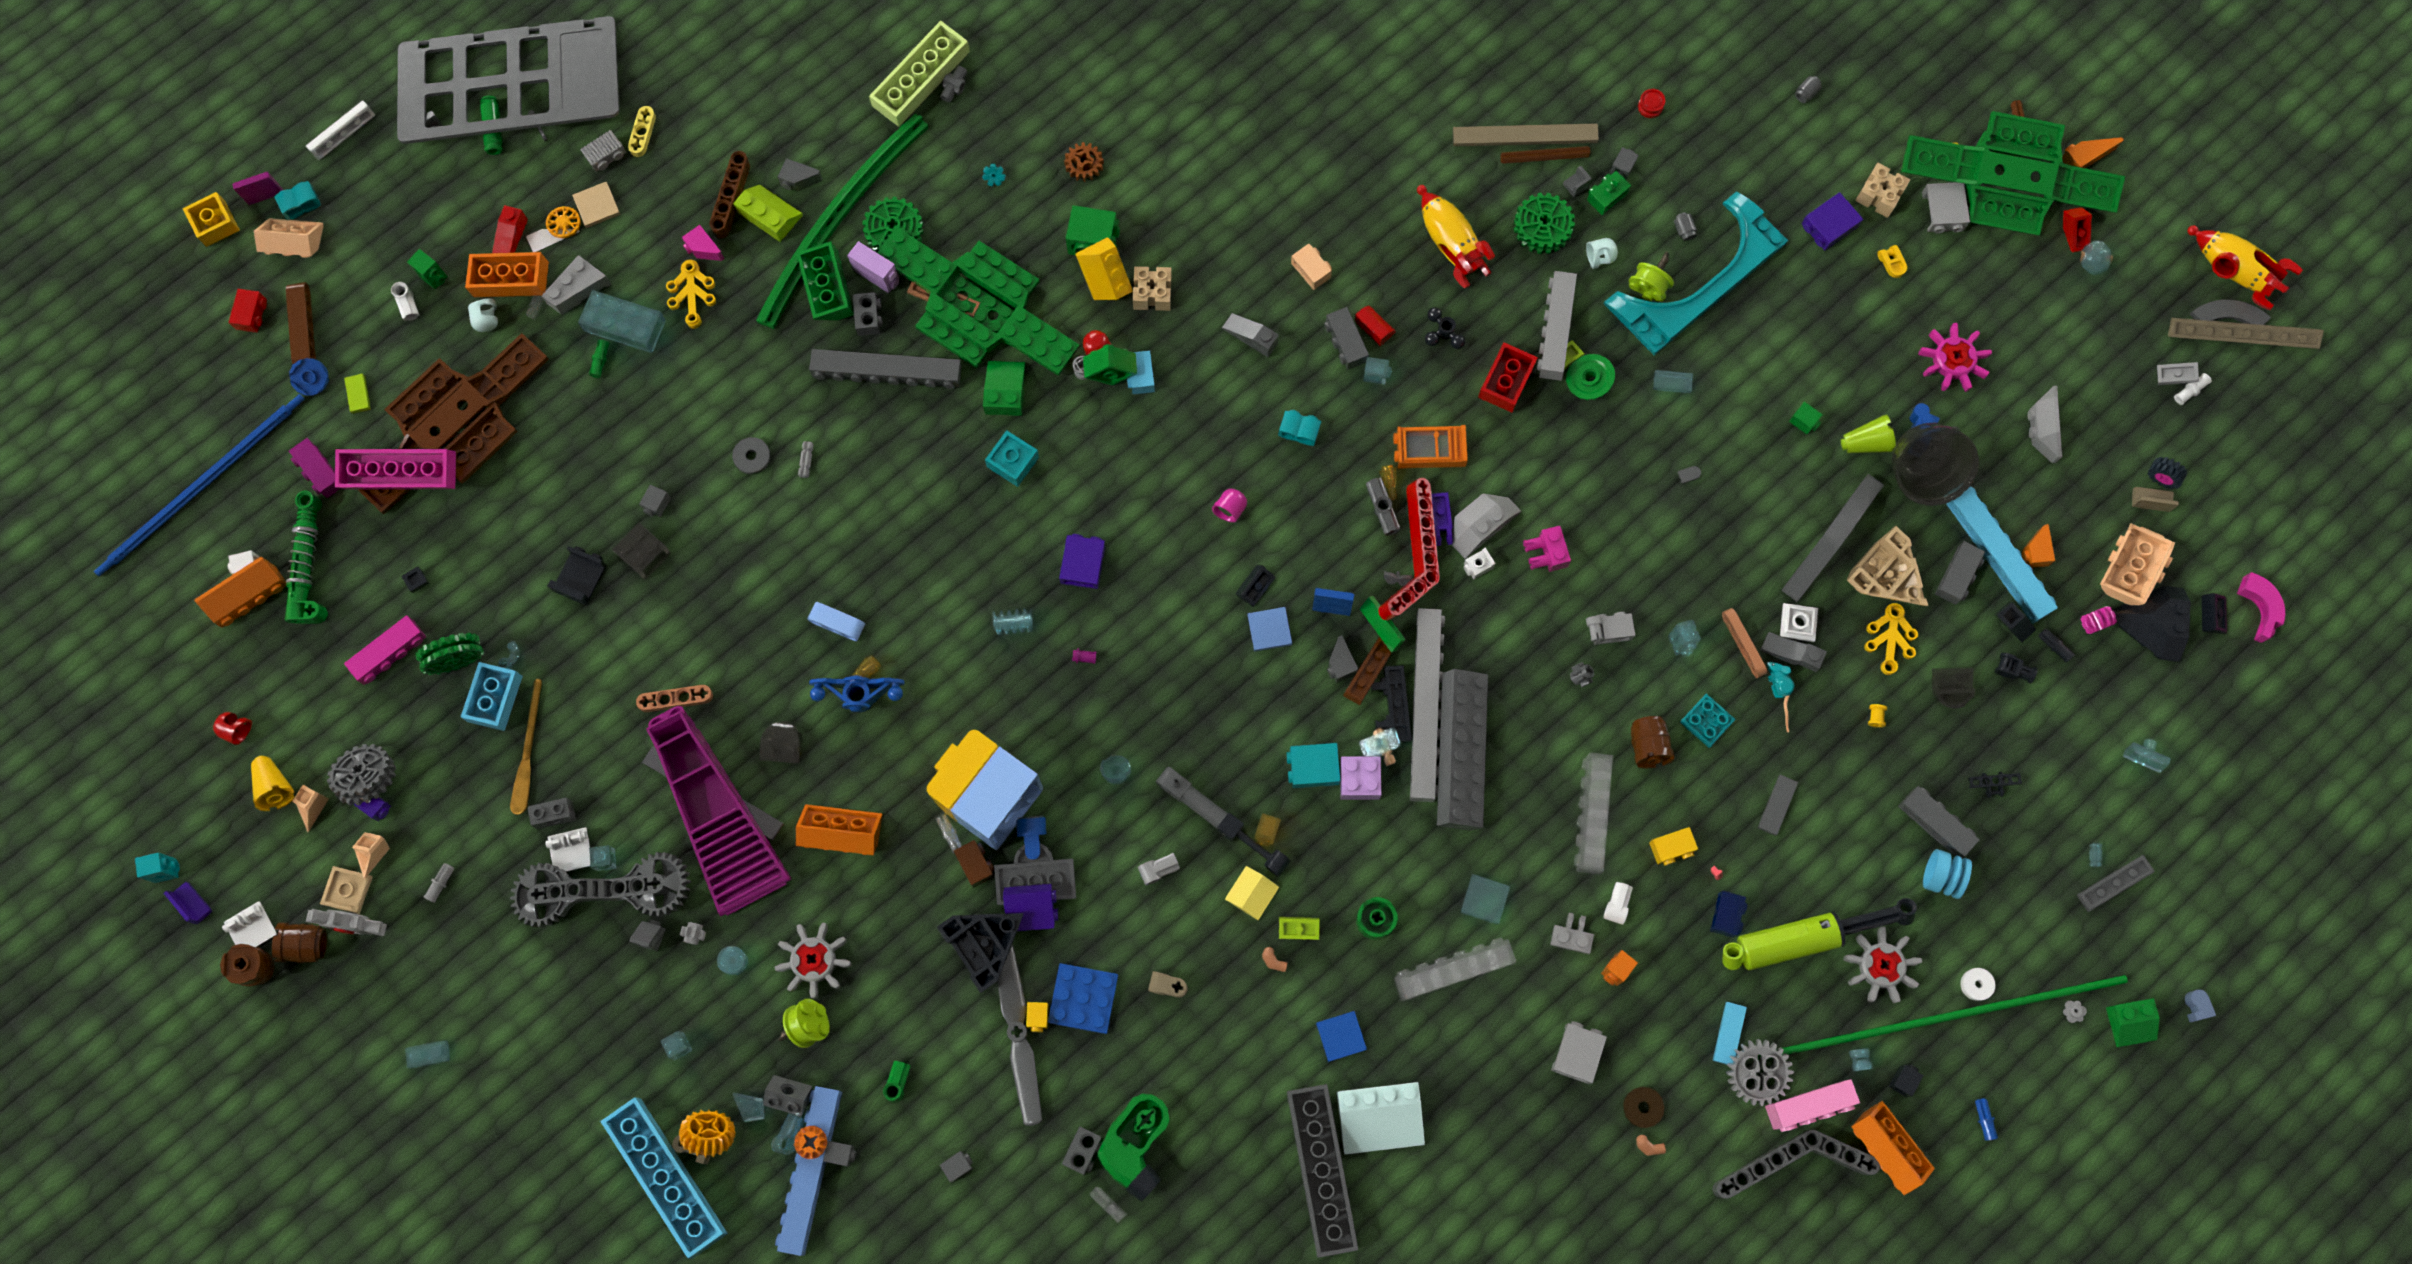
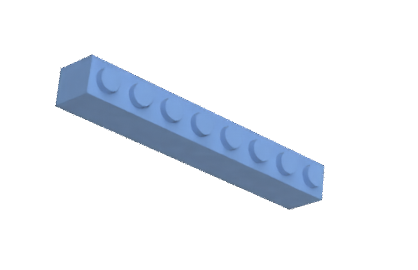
M815 1086V1090H812L810 1093L809 1102L812 1103L810 1111L807 1110L804 1122L807 1123L806 1127L816 1126L821 1128L826 1134L828 1142L832 1139L842 1092ZM805 1136L807 1143L803 1148L811 1146L816 1149L813 1142L817 1137L810 1139ZM825 1151L815 1159H806L796 1153L795 1163H797L796 1171L792 1172L790 1178L792 1189L786 1196L785 1204L788 1206L786 1213L782 1214L780 1225H783L781 1234L777 1235L775 1246H778L777 1251L805 1256L826 1162L823 1161Z

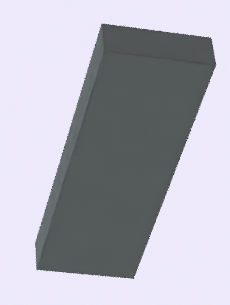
M1783 775L1778 776L1757 827L1758 829L1774 836L1778 834L1798 782Z

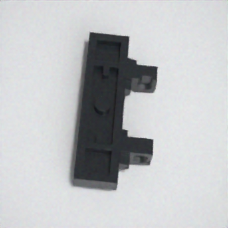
M1404 665L1384 667L1385 678H1380V682H1374L1371 687V693L1378 691L1383 692V696H1387L1388 715H1386V720L1382 722L1375 720V730L1382 728L1386 733H1390L1391 744L1411 742Z

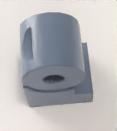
M2194 990L2185 995V1003L2192 1012L2187 1014L2189 1022L2216 1016L2209 996L2205 991Z

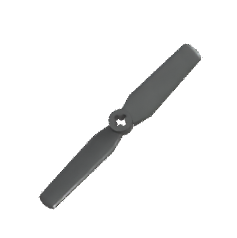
M1012 944L998 979L1001 1012L1009 1025L1007 1035L1012 1041L1010 1061L1023 1124L1034 1126L1042 1121L1034 1052L1026 1039L1028 1030L1024 1025L1027 1007ZM1015 1027L1023 1030V1033H1020L1018 1038L1016 1035H1012Z

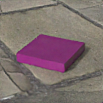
M268 172L232 184L234 190L248 205L275 197L283 190Z

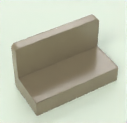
M2142 487L2133 488L2132 507L2171 512L2179 505V502L2173 501L2174 492Z

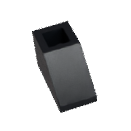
M2008 602L1994 614L2021 643L2036 631V628L2012 602Z

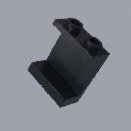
M568 546L567 550L570 552V555L557 581L550 580L547 587L557 594L587 605L607 565L603 562V558L595 553L589 555L585 553L586 550L575 546V548Z

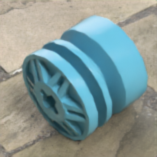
M1939 849L1934 850L1925 868L1923 887L1936 893L1940 892L1943 888V893L1946 896L1951 895L1955 899L1961 898L1970 880L1972 861L1967 858L1962 859L1958 855L1951 861L1950 853Z

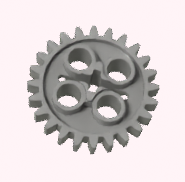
M1756 1039L1755 1045L1752 1041L1748 1040V1047L1741 1044V1051L1734 1049L1737 1056L1730 1055L1733 1063H1727V1066L1732 1068V1070L1727 1071L1726 1074L1732 1076L1727 1081L1730 1084H1734L1731 1090H1738L1736 1095L1739 1098L1743 1096L1744 1102L1747 1103L1750 1100L1754 1106L1758 1100L1759 1105L1763 1106L1764 1100L1770 1105L1772 1104V1098L1779 1101V1094L1785 1096L1783 1089H1790L1787 1082H1793V1079L1788 1077V1075L1793 1074L1794 1071L1788 1069L1793 1064L1790 1061H1786L1789 1055L1782 1054L1784 1049L1781 1047L1776 1049L1777 1044L1774 1042L1769 1046L1768 1040H1765L1762 1045L1759 1039ZM1773 1057V1064L1767 1067L1765 1064L1766 1060ZM1753 1058V1065L1746 1067V1060ZM1760 1068H1761L1764 1072H1763V1073H1760V1077H1759V1076L1756 1074V1072H1760ZM1753 1078V1086L1746 1087L1747 1080ZM1769 1078H1774V1084L1770 1087H1767V1080ZM1760 1081L1762 1084V1090H1759Z

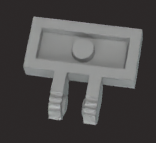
M1569 913L1565 927L1554 925L1550 945L1589 955L1594 934L1583 932L1586 916L1579 918L1578 930L1571 929L1574 914Z

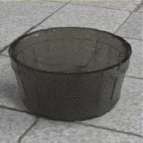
M1940 423L1917 425L1905 432L1894 448L1892 464L1896 481L1904 495L1918 504L1936 506L1951 502V500L1960 497L1964 491L1966 492L1977 475L1979 467L1977 448L1967 435L1955 428Z

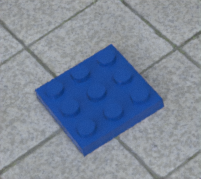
M1060 963L1048 1023L1107 1034L1118 974Z

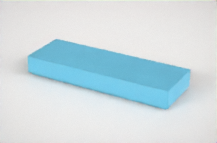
M1730 1002L1725 1003L1712 1061L1726 1065L1727 1063H1733L1730 1055L1736 1057L1734 1049L1738 1048L1747 1007Z

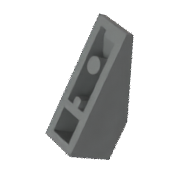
M1233 313L1222 326L1223 330L1266 357H1269L1278 344L1279 335L1262 324Z

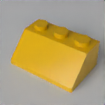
M1108 237L1075 254L1094 300H1117L1133 292L1118 250Z

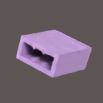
M858 241L847 255L853 271L887 293L895 289L899 283V276L895 265Z

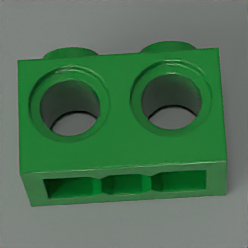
M421 249L407 261L415 273L434 289L441 286L448 277L436 261Z

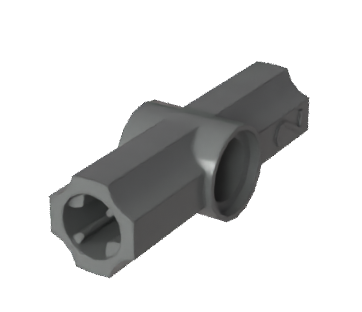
M1375 478L1366 483V487L1374 506V513L1379 519L1384 535L1396 534L1401 529L1392 508V501L1387 495L1382 479ZM1385 504L1388 508L1381 510L1378 505Z

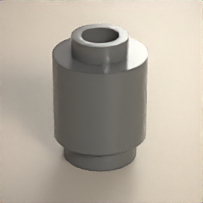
M1808 76L1796 89L1795 97L1801 103L1811 101L1822 89L1820 79L1816 76Z
M1686 212L1678 214L1674 224L1679 237L1683 241L1695 238L1697 236V228L1691 214Z

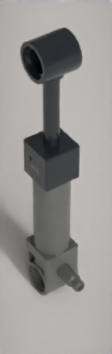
M1167 767L1156 780L1158 786L1199 814L1231 842L1237 837L1267 860L1264 866L1277 877H1280L1290 864L1291 860L1282 852L1276 849L1271 854L1242 832L1244 823L1231 813H1227L1172 768Z

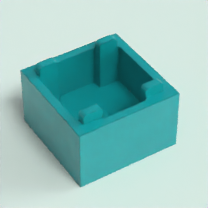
M1006 430L985 459L987 468L1018 487L1039 459L1037 449Z

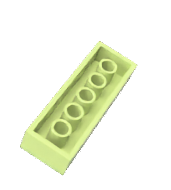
M940 21L870 94L869 98L872 107L900 127L944 80L946 74L948 75L970 52L968 41Z

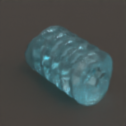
M1024 608L1022 614L1019 613L1018 609H1015L1014 615L1008 610L1006 616L1003 611H1000L998 617L994 611V630H996L998 635H1001L1003 630L1005 634H1009L1010 629L1013 634H1016L1018 628L1021 633H1024L1025 628H1027L1028 632H1032V609H1030V613H1027Z

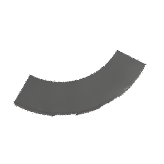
M2237 300L2212 301L2190 313L2197 320L2217 321L2224 318H2232L2242 323L2264 325L2271 318L2261 309Z

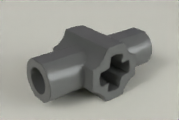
M957 66L953 74H946L942 84L944 90L940 95L944 101L950 103L955 94L958 96L962 94L966 84L964 78L968 73L965 68Z

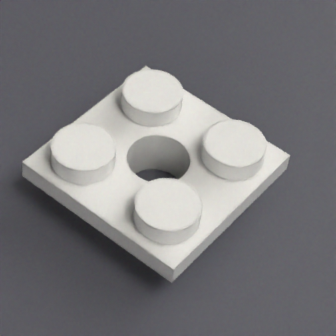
M1783 603L1780 636L1815 642L1818 608ZM1795 618L1803 619L1804 626H1798Z

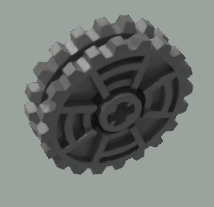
M363 744L360 748L355 746L352 751H345L344 756L337 758V763L331 765L332 771H329L327 774L329 776L327 783L330 785L331 791L335 793L342 803L346 802L351 806L353 803L361 805L362 802L369 803L372 798H379L381 792L385 793L387 791L386 787L392 785L391 779L396 776L394 772L396 766L381 746L377 747L375 744H371L368 747L367 744Z

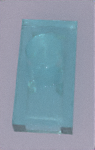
M1395 728L1387 729L1359 741L1364 757H1376L1401 746Z
M2146 739L2143 746L2133 742L2124 750L2123 757L2159 773L2169 765L2171 759L2155 752L2157 743L2152 739Z

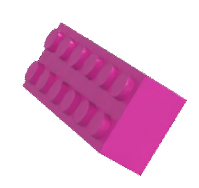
M335 449L336 488L455 489L456 451L448 449Z

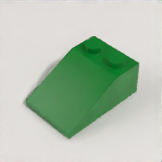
M988 361L983 396L985 415L1022 416L1025 362Z

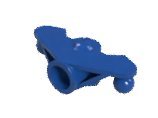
M859 675L845 677L844 679H812L809 681V685L814 686V688L810 691V697L814 701L823 700L825 690L822 687H825L844 702L842 708L850 709L853 712H865L887 691L889 699L892 701L900 700L903 696V690L899 686L904 685V680L894 678L869 679ZM834 688H843L842 694ZM858 690L864 691V697L860 701L851 700L854 692Z

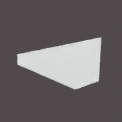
M541 229L526 236L533 252L563 240L552 236L547 229ZM559 229L558 234H563V230Z

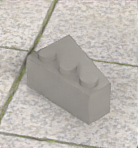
M578 255L545 291L542 297L550 307L562 315L581 304V301L590 295L594 296L597 294V291L612 284L606 275Z

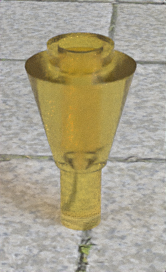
M1393 465L1382 466V470L1378 472L1388 489L1389 498L1395 500L1397 499L1395 490L1397 468L1393 467Z

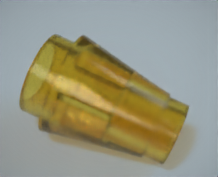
M870 655L865 657L852 675L868 678L879 671L881 664L874 656Z

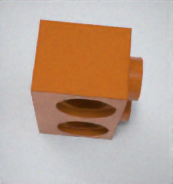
M1621 950L1614 955L1602 971L1603 979L1611 985L1615 984L1618 986L1626 980L1638 962Z

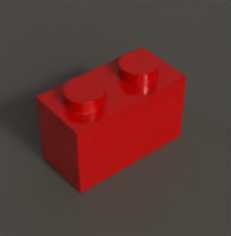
M237 289L228 323L236 330L258 333V329L262 324V314L267 306V299L259 291Z

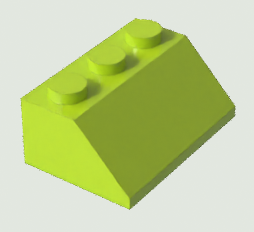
M760 184L744 190L733 203L738 214L779 242L784 239L803 216L797 209Z

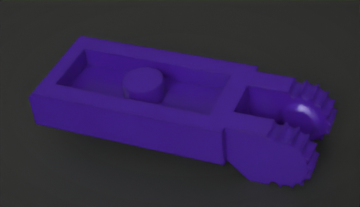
M1448 492L1431 494L1436 546L1441 545L1440 531H1446V541L1448 545H1452L1451 530L1453 527Z

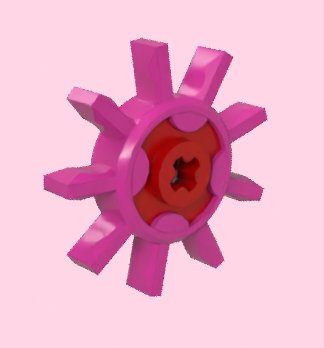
M1958 323L1952 324L1950 327V338L1944 339L1933 329L1929 337L1938 347L1936 349L1922 347L1918 355L1933 358L1934 365L1924 371V377L1930 376L1937 371L1945 376L1941 386L1942 391H1945L1950 386L1952 379H1960L1965 392L1972 388L1968 377L1970 372L1985 379L1989 372L1976 364L1978 359L1988 358L1992 354V350L1976 351L1972 343L1977 340L1980 334L1978 330L1972 333L1968 340L1958 336Z

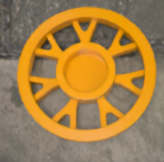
M566 206L555 208L546 219V227L549 233L561 239L573 236L581 225V219L577 211ZM563 211V215L559 216L558 212ZM569 211L572 212V214L568 217L567 213ZM553 216L557 217L555 221L551 220ZM571 219H577V222L571 223ZM556 224L557 226L551 230L550 226ZM570 226L574 228L571 232L567 230ZM559 229L563 230V234H558Z

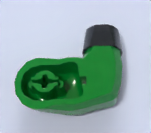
M1140 1094L1129 1102L1124 1111L1110 1126L1098 1151V1159L1103 1168L1116 1182L1125 1187L1127 1192L1141 1202L1162 1180L1149 1164H1145L1143 1156L1149 1150L1152 1142L1167 1128L1170 1120L1168 1108L1164 1102L1150 1094Z

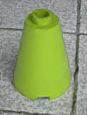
M1883 415L1844 434L1843 439L1840 440L1842 449L1846 450L1847 453L1896 451L1893 428L1887 425L1891 423L1888 415Z

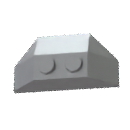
M2053 386L2029 409L2028 420L2031 424L2029 437L2032 439V445L2051 463H2056L2062 458L2058 386Z
M1481 494L1455 516L1452 546L1466 559L1520 514L1521 510L1508 497Z

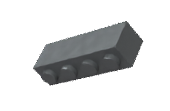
M1917 786L1898 805L1902 811L1954 856L1965 857L1979 841L1972 829L1962 825L1961 820L1957 816L1946 811L1945 806L1930 797V793L1922 787Z

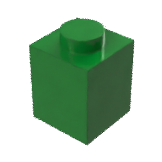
M1803 402L1789 422L1805 434H1808L1811 429L1815 432L1821 424L1819 419L1823 414L1806 402Z

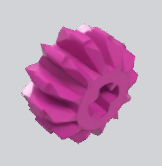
M2111 607L2101 608L2082 616L2080 619L2083 629L2088 634L2103 630L2117 622L2116 615Z

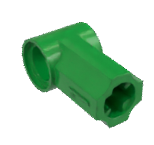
M900 1061L893 1062L887 1084L883 1089L884 1097L889 1102L897 1103L902 1099L911 1065ZM891 1088L898 1089L896 1097L890 1098L888 1096Z

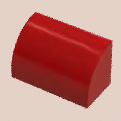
M1370 305L1362 308L1355 314L1354 322L1379 346L1396 333Z

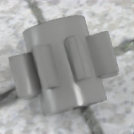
M688 922L687 927L682 926L680 936L684 937L683 942L698 945L699 940L704 941L706 932L702 930L703 925Z

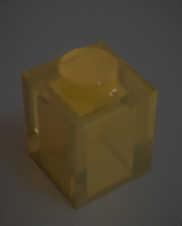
M1262 813L1255 834V839L1258 840L1259 844L1265 846L1274 844L1281 819Z

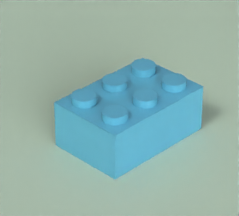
M479 662L461 718L469 723L505 731L523 676L515 670Z

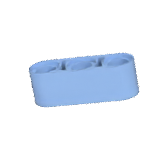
M815 602L807 618L811 623L853 641L858 640L865 626L863 621L819 602Z

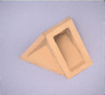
M302 785L292 802L296 804L307 832H309L329 798Z
M366 832L352 847L355 850L364 879L390 849L382 836Z

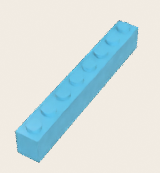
M1966 483L1949 493L1943 499L1977 548L1985 551L1983 556L2031 623L2034 624L2056 610L2058 607L2054 598L2048 595L2043 583L2035 577L2030 565L2026 564L2022 559L2020 551L2014 548L2009 536L2001 530L1998 521L1988 512L1986 504L1978 498L1975 489Z

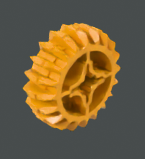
M700 1110L699 1113L693 1112L691 1116L687 1115L686 1119L682 1120L679 1129L680 1144L683 1145L684 1150H689V1154L696 1153V1156L704 1155L706 1158L707 1155L714 1157L716 1153L722 1155V1152L728 1151L734 1142V1122H731L730 1117H726L725 1113L718 1114L717 1110L715 1112H710V1110L707 1112Z

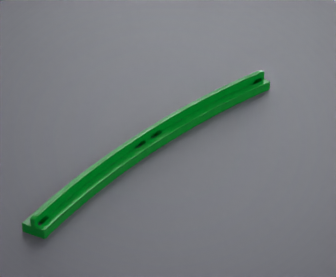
M915 113L890 136L861 166L825 209L776 282L756 319L757 323L775 329L783 311L803 278L796 253L828 241L842 220L870 186L929 128L920 115L918 116ZM919 123L920 125L915 130H913V128ZM842 204H844V206L841 208V210H840L839 212H837L838 208H839ZM832 218L833 220H832L831 223L827 226L826 224H827V223L829 222V220ZM772 313L773 315H772L770 321H768V318H769L770 314Z

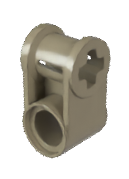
M1153 971L1148 991L1181 998L1186 995L1188 987L1185 981L1180 978ZM1178 983H1180V985L1183 987V990H1179L1178 993H1176V990L1173 987L1177 986Z

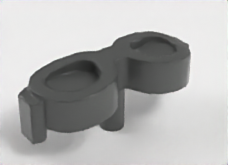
M1384 571V578L1388 584L1398 582L1399 585L1405 586L1412 580L1413 576H1400L1399 571L1396 574Z

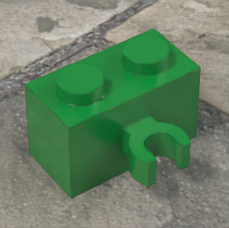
M1615 171L1611 175L1607 174L1602 179L1601 184L1598 186L1594 185L1589 190L1587 201L1603 215L1629 193L1631 185Z

